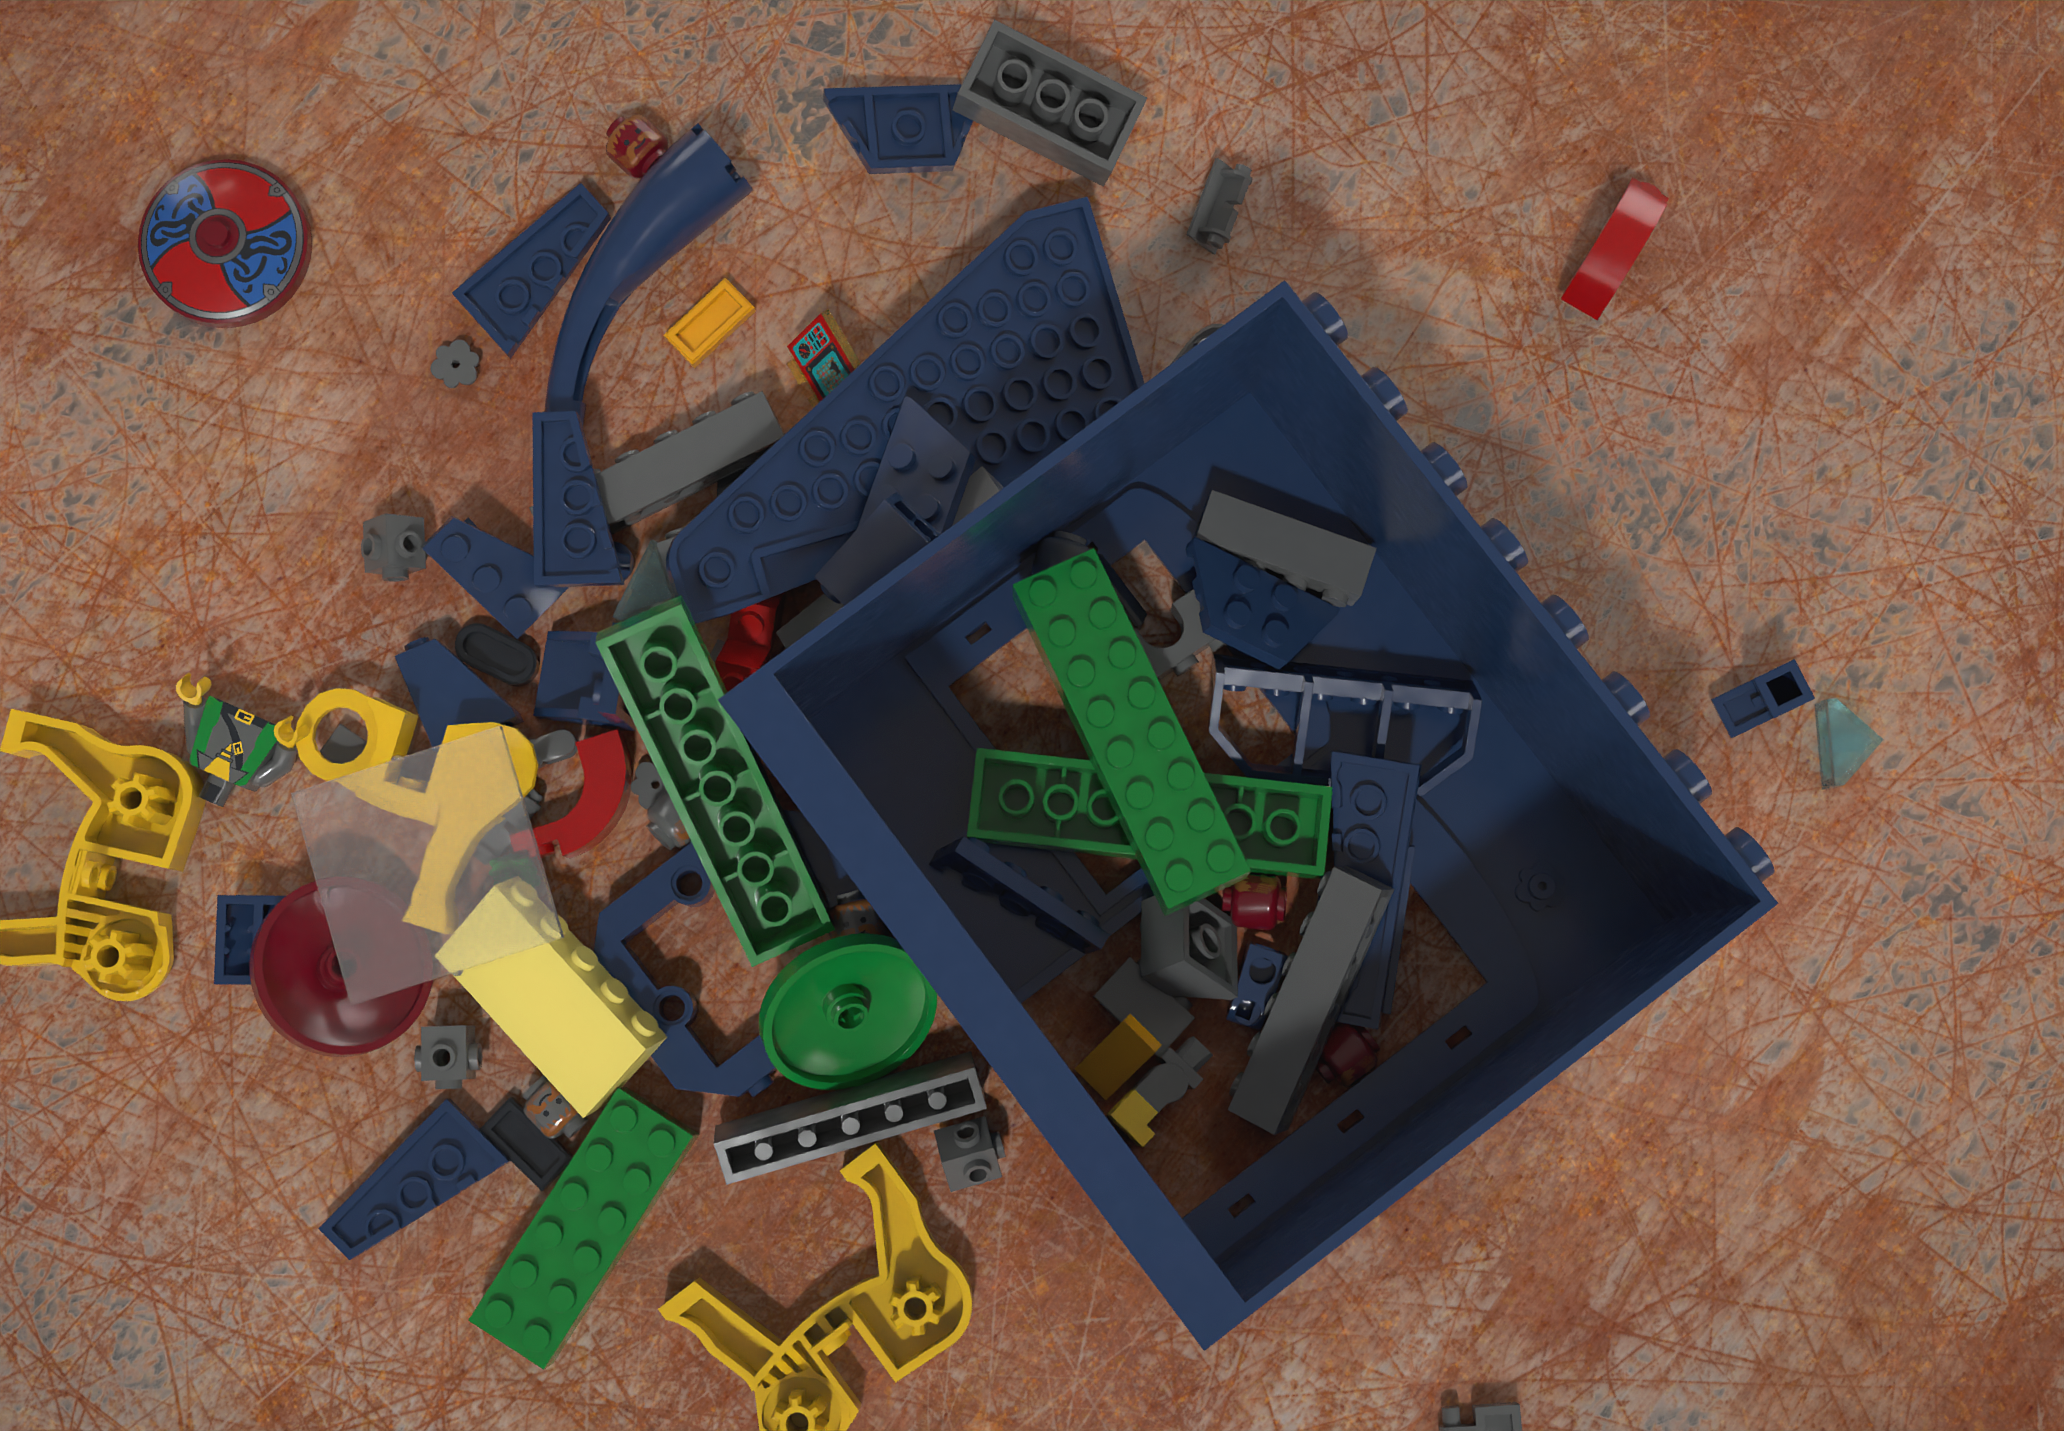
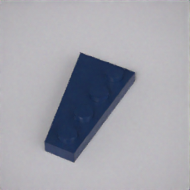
M448 1098L318 1229L348 1260L355 1259L511 1162V1160L451 1098Z

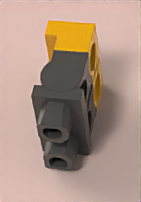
M1194 1036L1189 1037L1176 1051L1172 1048H1167L1160 1057L1156 1058L1161 1065H1156L1149 1069L1106 1116L1137 1146L1144 1147L1155 1135L1147 1124L1167 1103L1178 1101L1187 1090L1195 1089L1201 1083L1203 1078L1197 1072L1213 1054Z

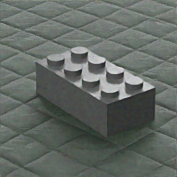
M994 19L957 94L952 110L1104 187L1145 105L1147 97Z

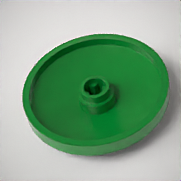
M866 933L840 936L819 943L804 951L788 963L772 981L763 998L759 1012L760 1037L774 1067L793 1082L823 1090L856 1087L890 1073L918 1049L933 1024L937 1009V993L897 939Z

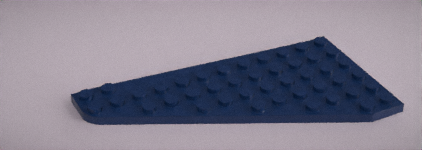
M1088 196L1023 213L674 537L667 551L666 569L675 598L680 595L683 596L695 624L727 616L816 580L814 576L857 530L905 396L912 398L972 453L976 460L970 475L983 466L1004 488L1145 384Z

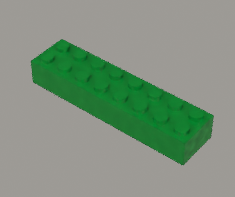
M1095 548L1014 583L1013 600L1164 916L1246 879L1251 869Z
M680 595L597 632L595 643L751 966L754 967L834 931L835 927L829 914V906L755 749L718 701L719 698L727 693V690L683 596Z
M977 748L967 839L968 837H973L984 843L1137 859L1090 760ZM1204 773L1251 872L1320 879L1324 876L1333 787Z

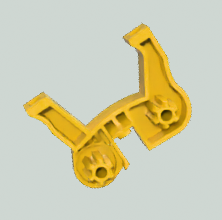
M11 709L0 751L27 759L38 755H45L93 803L76 833L66 861L59 893L57 916L0 920V964L18 967L45 965L71 967L99 994L115 1001L141 999L159 988L171 971L174 960L172 914L106 900V891L111 890L116 879L115 858H123L183 872L206 804V800L199 797L204 786L203 780L188 761L175 754L150 746L117 745L101 736L92 728L69 721Z
M878 1142L842 1168L840 1172L847 1182L854 1183L862 1188L871 1201L879 1274L848 1287L826 1301L805 1318L784 1341L700 1277L658 1308L665 1320L678 1323L693 1332L711 1355L746 1381L751 1391L755 1392L760 1431H847L862 1404L827 1356L849 1340L848 1337L852 1334L849 1328L852 1324L895 1383L953 1345L963 1335L969 1324L973 1308V1294L970 1281L959 1262L941 1248L932 1236L925 1222L918 1195Z

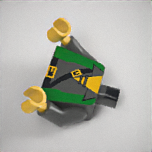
M187 673L177 682L176 692L184 700V729L186 748L190 754L189 764L210 773L200 792V798L224 807L234 785L256 792L260 787H267L291 772L298 753L296 742L307 737L310 733L307 725L304 724L294 732L291 727V721L294 717L292 715L279 721L277 724H273L209 695L206 701L203 695L210 689L211 680L205 676L198 681L196 688L191 684V673Z

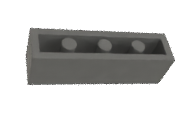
M1214 490L1211 491L1204 504L1194 537L1303 591L1307 590L1322 595L1321 599L1336 607L1353 606L1361 597L1377 549Z

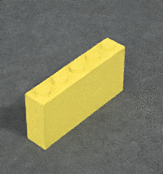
M520 876L495 885L436 955L442 964L582 1118L605 1106L617 1088L623 1087L667 1038L666 1034L658 1027L656 1019L648 1012L642 1010L628 994L624 984L608 973L598 962L596 954L573 935L568 929L565 920L553 913L539 898L537 890Z

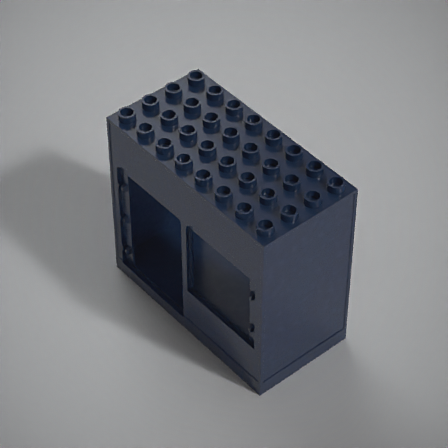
M1285 280L718 699L1204 1351L1779 904L1762 883L1775 872L1774 866L1763 848L1751 835L1739 827L1733 828L1726 835L1722 833L1700 805L1712 795L1711 786L1702 771L1686 754L1678 749H1673L1664 757L1661 756L1638 727L1650 718V711L1637 689L1624 676L1615 671L1602 680L1577 650L1589 640V635L1576 612L1562 598L1554 594L1542 603L1539 602L1517 574L1520 569L1528 564V558L1514 534L1501 521L1495 518H1491L1481 527L1456 497L1467 489L1468 484L1461 468L1453 457L1435 442L1430 443L1421 451L1397 422L1407 414L1408 408L1395 384L1377 367H1372L1363 375H1360L1338 348L1341 343L1348 339V331L1334 307L1317 292H1313L1301 301ZM1214 490L1377 548L1361 597L1353 606L1337 607L1339 608V613L1289 662L1462 679L1474 682L1481 696L1482 705L1473 759L1423 796H1417L1409 845H1415L1410 885L1486 983L1181 1218L1021 1005V1003L1086 954L1035 925L1037 916L1033 914L1029 916L1014 914L1000 906V895L981 889L976 892L961 883L964 878L963 875L946 865L941 872L928 864L938 849L963 836L967 838L977 748L996 750L949 687L1027 629L1013 600V584L1032 576L1031 569L1039 542L1045 537L1052 536L1054 531L1072 533L1086 539L1087 547L1093 543L1098 550L1096 553L1103 554L1112 566L1145 541L1180 588L1187 594L1194 589L1192 581L1197 577L1194 559L1193 557H1187L1185 549L1194 537L1204 504L1211 491ZM1305 590V592L1319 599L1322 597V595ZM987 623L991 631L971 645L966 638ZM1225 645L1233 656L1254 658L1236 648ZM1259 688L1295 735L1301 692L1290 691V694L1287 696H1275L1265 693L1263 691L1264 688ZM1333 696L1332 700L1326 701L1312 699L1302 768L1331 771L1332 751L1372 757L1380 700H1377V703L1374 705H1362L1351 701V697ZM1392 702L1384 759L1422 765L1420 777L1462 747L1468 710L1464 709V712L1461 714H1450L1438 710L1437 706L1420 705L1419 709L1411 710L1397 707ZM1292 754L1276 766L1291 767ZM985 843L990 847V854L1003 863L1011 862L1026 871L1028 880L1039 887L1046 886L1061 894L1064 898L1062 903L1074 911L1081 910L1094 916L1100 922L1099 927L1110 934L1109 937L1141 913V901L1155 896L1142 868L1108 894H1105L1074 852ZM1539 861H1547L1553 866L1554 873L1562 874L1565 879L1564 885L1560 888L1563 891L1564 899L1557 907L1546 906L1542 911H1534L1530 907V902H1521L1516 897L1515 889L1522 882L1519 878V873L1524 868L1532 869L1533 865ZM1540 882L1538 887L1540 890H1544V884ZM1465 1026L1471 1034L1464 1037L1450 1049L1445 1041ZM1357 1109L1363 1118L1357 1120L1342 1132L1337 1124ZM1249 1193L1254 1202L1247 1205L1233 1217L1228 1209Z

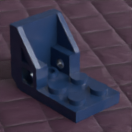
M548 631L533 716L540 719L607 729L636 731L632 717L595 643L597 632Z

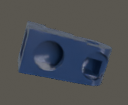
M1248 940L1238 974V997L1230 1000L1226 1020L1257 1031L1261 1030L1266 1018L1264 1015L1266 1005L1271 996L1277 991L1284 964L1288 959L1286 953Z

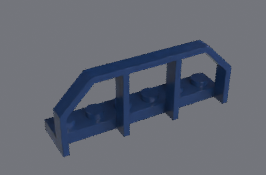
M1213 654L1211 670L1213 689L1208 730L1247 778L1332 787L1331 771L1302 768L1311 700H1332L1333 696L1351 697V701L1362 705H1374L1377 703V700H1380L1372 757L1384 758L1392 702L1397 707L1411 710L1419 709L1420 705L1437 706L1438 710L1450 714H1461L1464 712V709L1468 710L1462 747L1420 777L1417 796H1423L1473 759L1482 699L1474 682L1471 680L1288 662L1281 669H1277L1256 658ZM1246 687L1264 688L1263 691L1265 693L1275 696H1287L1290 694V691L1301 692L1291 767L1256 764L1249 761L1219 725L1223 689L1245 691Z

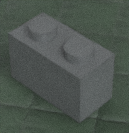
M1129 957L1095 993L1093 998L1120 1023L1131 1014L1162 1044L1154 1054L1156 1057H1160L1195 1019L1188 1012L1193 1004L1186 997L1169 996L1141 978L1139 966L1141 958L1135 962Z

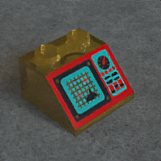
M829 309L820 313L787 346L792 360L786 362V365L797 384L800 385L806 382L813 396L807 399L812 409L861 364Z

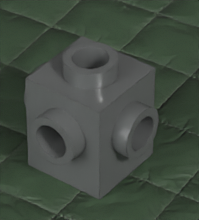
M383 514L364 521L361 554L364 558L365 573L382 574L383 581L399 582L409 580V574L426 569L428 554L421 548L426 542L424 518Z
M474 1025L421 1027V1045L416 1046L414 1054L415 1069L417 1072H421V1081L435 1080V1089L462 1088L463 1079H476V1070L481 1069L483 1056L481 1044L475 1043ZM448 1052L450 1053L451 1057L449 1063L447 1061Z
M985 1116L934 1130L941 1164L951 1192L1002 1178L998 1159L1006 1157L999 1131L990 1133Z

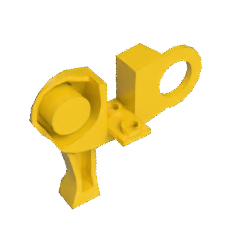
M335 688L318 694L306 705L297 721L296 729L304 724L310 729L307 737L296 742L300 760L312 774L327 782L341 783L355 792L357 797L379 808L436 826L423 860L420 880L413 892L411 905L402 921L444 934H455L460 928V913L456 903L457 887L476 849L487 833L506 819L504 815L515 808L535 787L538 761L533 744L518 729L500 723L447 725L431 781L414 780L402 776L398 784L419 716L380 698L369 697L357 690ZM339 708H348L357 712L365 721L368 731L367 744L363 752L353 761L344 764L333 763L327 760L318 750L315 740L316 729L321 719L330 711Z

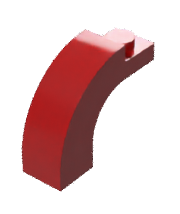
M1632 177L1594 244L1570 280L1561 300L1598 320L1656 227L1668 205L1667 201L1669 198L1661 194L1656 186L1647 182H1640Z
M616 729L575 742L584 772V787L578 803L572 811L557 821L510 835L515 853L528 854L529 858L534 860L554 854L556 852L554 846L559 845L562 856L572 859L591 850L611 833L621 819L631 793L632 762L625 735Z

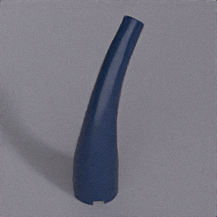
M699 123L673 143L644 174L618 209L585 265L570 298L557 337L548 377L544 412L576 411L580 415L583 426L586 404L582 400L589 369L599 343L621 305L634 290L668 260L753 191L745 177H740L736 172L737 170L731 163L730 158L707 131L702 129Z

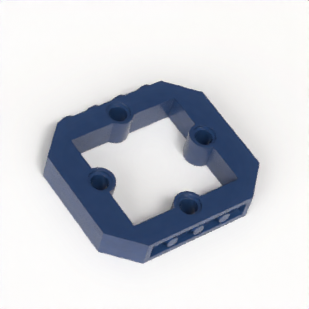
M783 810L819 887L826 894V902L829 909L838 905L836 896L859 890L802 812ZM691 842L599 913L594 953L598 958V962L613 978L624 984L631 998L643 1011L648 1012L656 1019L658 1027L666 1034L667 1038L651 1057L675 1089L737 1097L744 1096L749 1092L754 1098L774 1082L770 1074L777 1070L767 1055L760 1035L723 1064L719 1065L691 1028L699 1012L698 1001L695 995L688 989L679 986H665L661 988L628 944L630 940L678 903L689 907H700L708 903L713 897L715 889ZM696 872L702 878L701 890L694 896H686L681 890L682 879L687 874ZM672 996H679L685 1004L684 1014L676 1021L669 1020L665 1016L663 1008L666 1000Z

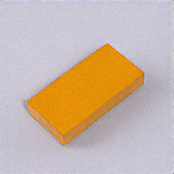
M724 278L664 334V337L695 369L751 317L756 310Z
M1129 1014L1078 1064L1075 1070L1107 1100L1156 1053L1162 1044Z

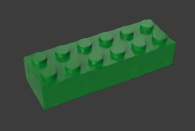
M618 1087L468 1321L543 1370L552 1365L700 1134L628 1087Z

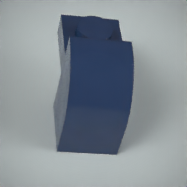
M1793 659L1711 699V702L1731 739L1815 699L1798 664Z

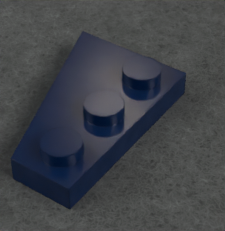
M451 516L421 546L431 558L516 639L569 588H537L534 586V555L510 545L454 516Z

